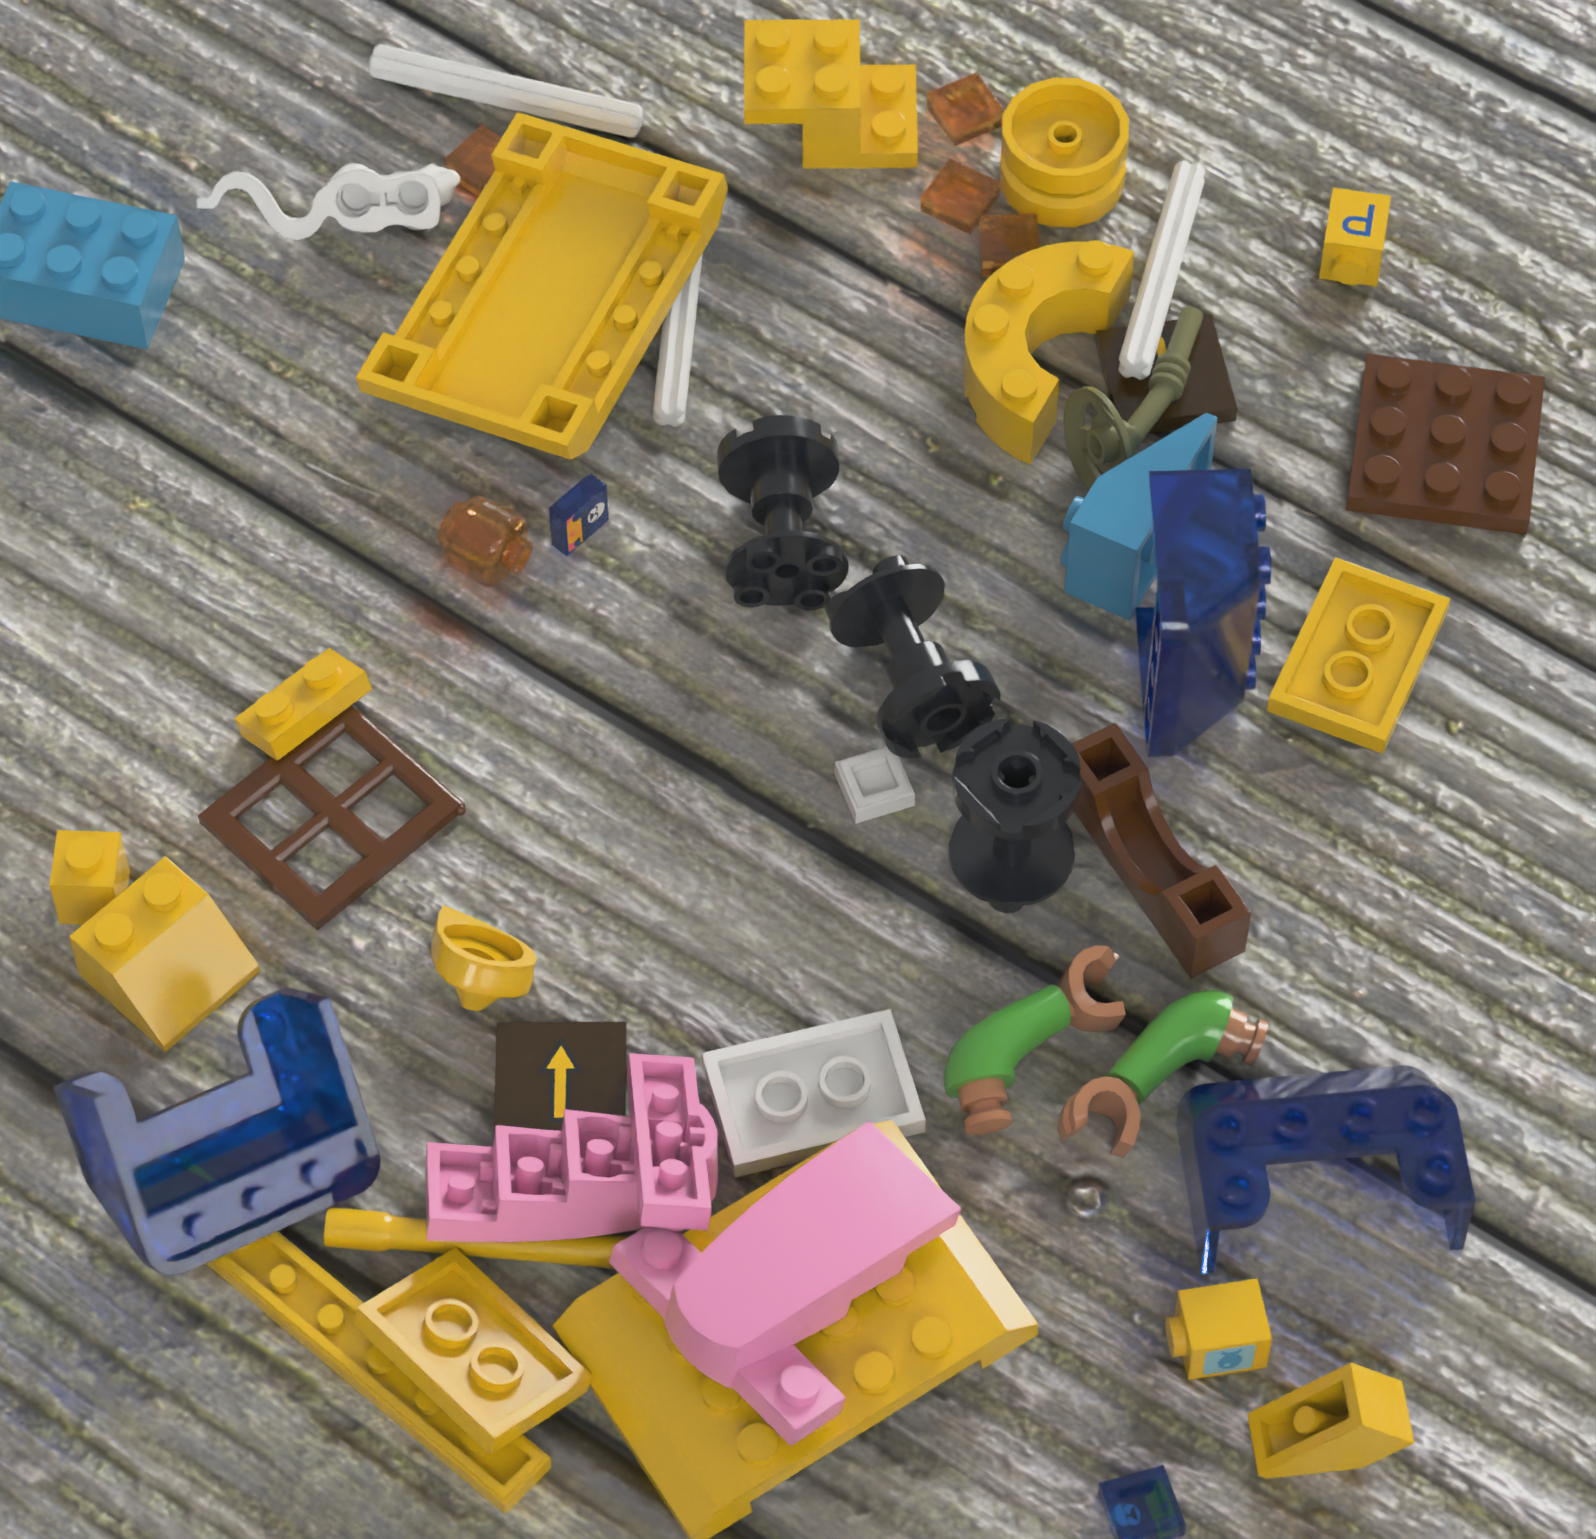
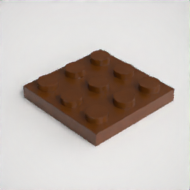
M1367 353L1346 511L1527 535L1530 522L1545 377Z

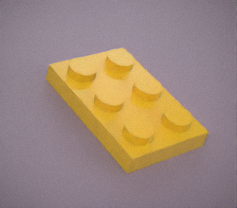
M1335 557L1268 698L1267 712L1383 754L1446 618L1450 598Z
M456 1247L363 1303L356 1310L353 1325L489 1455L500 1450L588 1392L592 1374Z

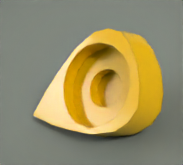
M443 905L434 925L430 952L435 970L447 983L455 987L462 1007L473 1011H480L499 998H517L528 995L534 979V968L537 961L534 951L517 938L472 916Z

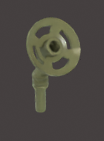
M1186 306L1181 309L1166 353L1161 354L1156 360L1152 376L1148 382L1150 392L1127 422L1122 420L1109 398L1094 387L1086 386L1076 389L1068 397L1064 410L1066 446L1074 470L1088 492L1097 477L1101 475L1096 465L1104 474L1131 458L1136 447L1142 443L1170 403L1182 396L1187 378L1191 372V365L1188 359L1203 320V313L1198 308ZM1090 403L1098 413L1093 418L1091 428L1085 426V414Z

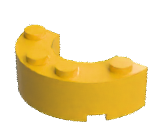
M1098 240L1065 242L1043 246L1019 255L1005 263L983 283L970 305L965 325L963 361L965 397L969 398L976 413V422L983 432L996 445L1013 457L1031 465L1054 427L1057 418L1059 378L1040 368L1031 354L1041 343L1061 334L1086 332L1096 335L1098 330L1111 329L1131 295L1134 251Z

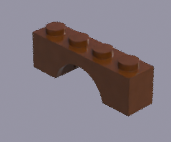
M1116 722L1072 743L1079 755L1081 767V792L1074 813L1188 976L1192 979L1245 952L1251 911L1217 864L1210 868L1198 864L1180 845L1158 805L1148 767Z

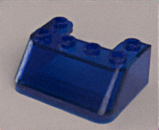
M1251 469L1149 471L1148 480L1157 575L1155 607H1135L1147 757L1175 756L1243 703L1245 690H1255L1256 688L1255 656L1261 653L1260 620H1265L1266 618L1265 585L1271 582V552L1269 546H1259L1257 532H1265L1266 502L1264 494L1253 493Z
M285 987L253 1001L242 1012L237 1026L238 1041L248 1072L140 1120L136 1119L126 1088L112 1075L97 1071L87 1072L53 1086L86 1184L144 1265L166 1275L184 1274L367 1190L374 1183L380 1170V1152L330 997Z
M1399 1065L1205 1083L1192 1087L1182 1096L1178 1106L1176 1126L1201 1274L1214 1273L1221 1230L1247 1228L1263 1218L1267 1212L1270 1200L1266 1165L1396 1153L1402 1186L1407 1196L1421 1207L1431 1210H1442L1450 1250L1464 1248L1476 1200L1459 1114L1452 1098L1421 1069L1413 1066Z

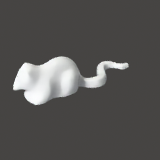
M350 163L341 167L326 185L317 192L309 214L302 218H291L283 213L270 191L259 179L249 173L234 171L224 175L218 181L210 197L197 198V208L214 209L225 192L236 188L246 191L252 197L269 225L284 238L300 240L310 237L320 228L328 216L335 218L343 228L357 234L377 232L393 225H401L411 230L433 228L438 224L440 207L451 201L455 188L460 182V176L454 170H448L435 164H429L418 171H402L390 175H379L362 164Z

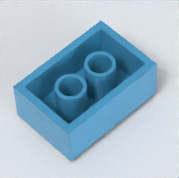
M10 181L0 203V319L148 350L185 261L178 216Z

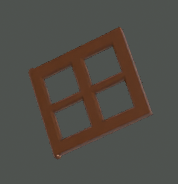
M351 705L278 761L270 757L200 813L198 818L200 824L318 931L455 817L464 815L466 807L465 803L355 706ZM343 733H347L379 763L335 797L303 769L302 766ZM394 775L426 803L427 806L384 841L350 809ZM281 784L315 815L270 850L237 819ZM329 827L363 859L319 894L285 862Z

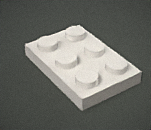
M891 1009L702 1053L703 1070L734 1177L802 1162L869 1121L878 1123L893 1120L904 1137L925 1133V1116Z

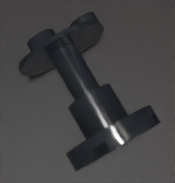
M774 415L753 420V431L743 433L737 437L735 428L721 440L717 449L718 477L720 483L729 494L751 504L752 516L756 522L765 526L766 535L749 540L731 553L725 567L726 580L733 588L734 600L743 607L796 605L798 608L807 611L821 609L825 607L831 598L830 592L837 589L846 579L849 570L848 557L838 543L823 535L802 531V523L812 514V499L830 488L839 475L840 464L837 441L832 434L830 439L821 434V425L808 418Z
M895 555L880 561L874 567L872 575L861 580L848 591L840 592L831 597L825 605V612L830 620V631L839 643L856 648L886 644L892 657L887 664L886 675L894 690L885 698L877 712V727L891 753L903 758H920L922 756L918 747H927L936 743L940 753L960 746L962 741L972 731L991 722L996 714L991 703L994 698L1000 701L1001 693L986 666L970 660L950 662L939 643L925 641L919 626L933 615L944 597L945 582L935 568L925 564H909L905 556Z
M1012 718L988 722L972 731L962 741L955 758V766L952 771L954 801L962 816L957 821L949 841L948 854L951 868L957 880L968 892L983 901L989 902L992 908L1003 913H1014L1019 911L1024 905H1032L1049 898L1065 884L1074 867L1073 836L1066 821L1073 814L1081 792L1080 760L1076 749L1068 738L1048 724L1033 720V727L1012 725Z

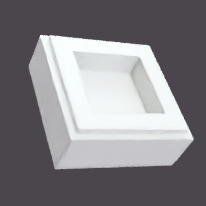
M887 746L834 762V774L856 824L915 806V793L900 758L891 753Z

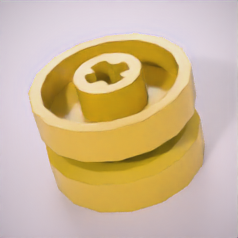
M1053 77L1030 84L1016 94L1003 113L1000 188L1008 204L1028 220L1048 227L1069 228L1095 222L1115 208L1125 188L1126 158L1129 141V118L1120 100L1104 87L1080 78Z

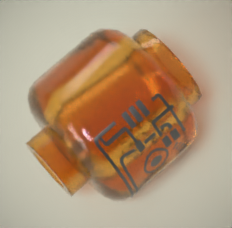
M479 495L471 497L464 503L456 502L445 515L438 533L439 545L443 546V555L447 564L486 584H498L507 578L510 573L520 574L526 567L533 550V543L527 540L528 524L525 517L503 504Z

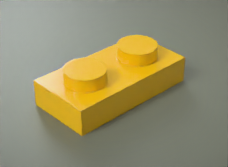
M328 648L317 657L309 660L304 667L272 691L261 696L253 705L235 717L234 720L243 738L278 761L371 691L372 687L363 669L331 648Z

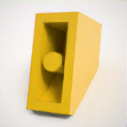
M1351 1362L1247 1413L1258 1476L1266 1479L1362 1469L1414 1444L1402 1381Z

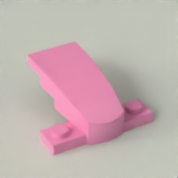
M629 1053L626 1078L630 1117L564 1109L561 1131L496 1125L493 1147L427 1142L425 1156L427 1240L455 1242L548 1241L615 1234L643 1229L646 1226L670 1231H682L684 1229L708 1230L711 1202L715 1198L718 1183V1131L710 1113L704 1105L699 1104L694 1058Z
M869 1121L837 1141L783 1180L733 1222L702 1253L679 1231L646 1226L615 1245L609 1263L664 1318V1324L673 1343L686 1360L707 1377L728 1388L733 1387L792 1446L841 1413L846 1398L793 1344L845 1318L851 1300L902 1272L907 1255L954 1227L961 1208Z

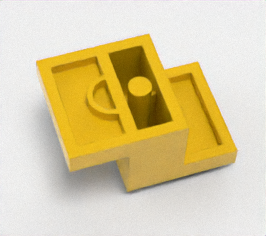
M860 19L744 20V124H802L803 168H918L916 64L860 65Z

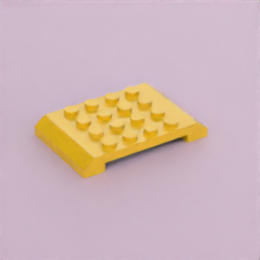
M517 112L491 154L495 171L395 335L382 333L355 378L360 392L572 460L590 449L719 225L728 187L725 174Z
M893 1120L873 1123L939 1186ZM836 1142L710 1217L708 1230L690 1229L682 1235L702 1253L722 1232L763 1196ZM960 1215L954 1227L908 1254L902 1272L851 1300L845 1318L793 1344L846 1398L841 1413L792 1446L733 1387L728 1388L707 1377L686 1360L673 1343L664 1324V1318L620 1273L579 1296L552 1325L555 1336L562 1347L592 1374L589 1388L688 1539H709L750 1514L752 1512L750 1502L975 1362L984 1369L1039 1334L1038 1323Z

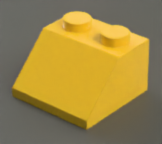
M166 856L69 936L79 975L164 1052L168 1051L260 972L259 964L210 895Z

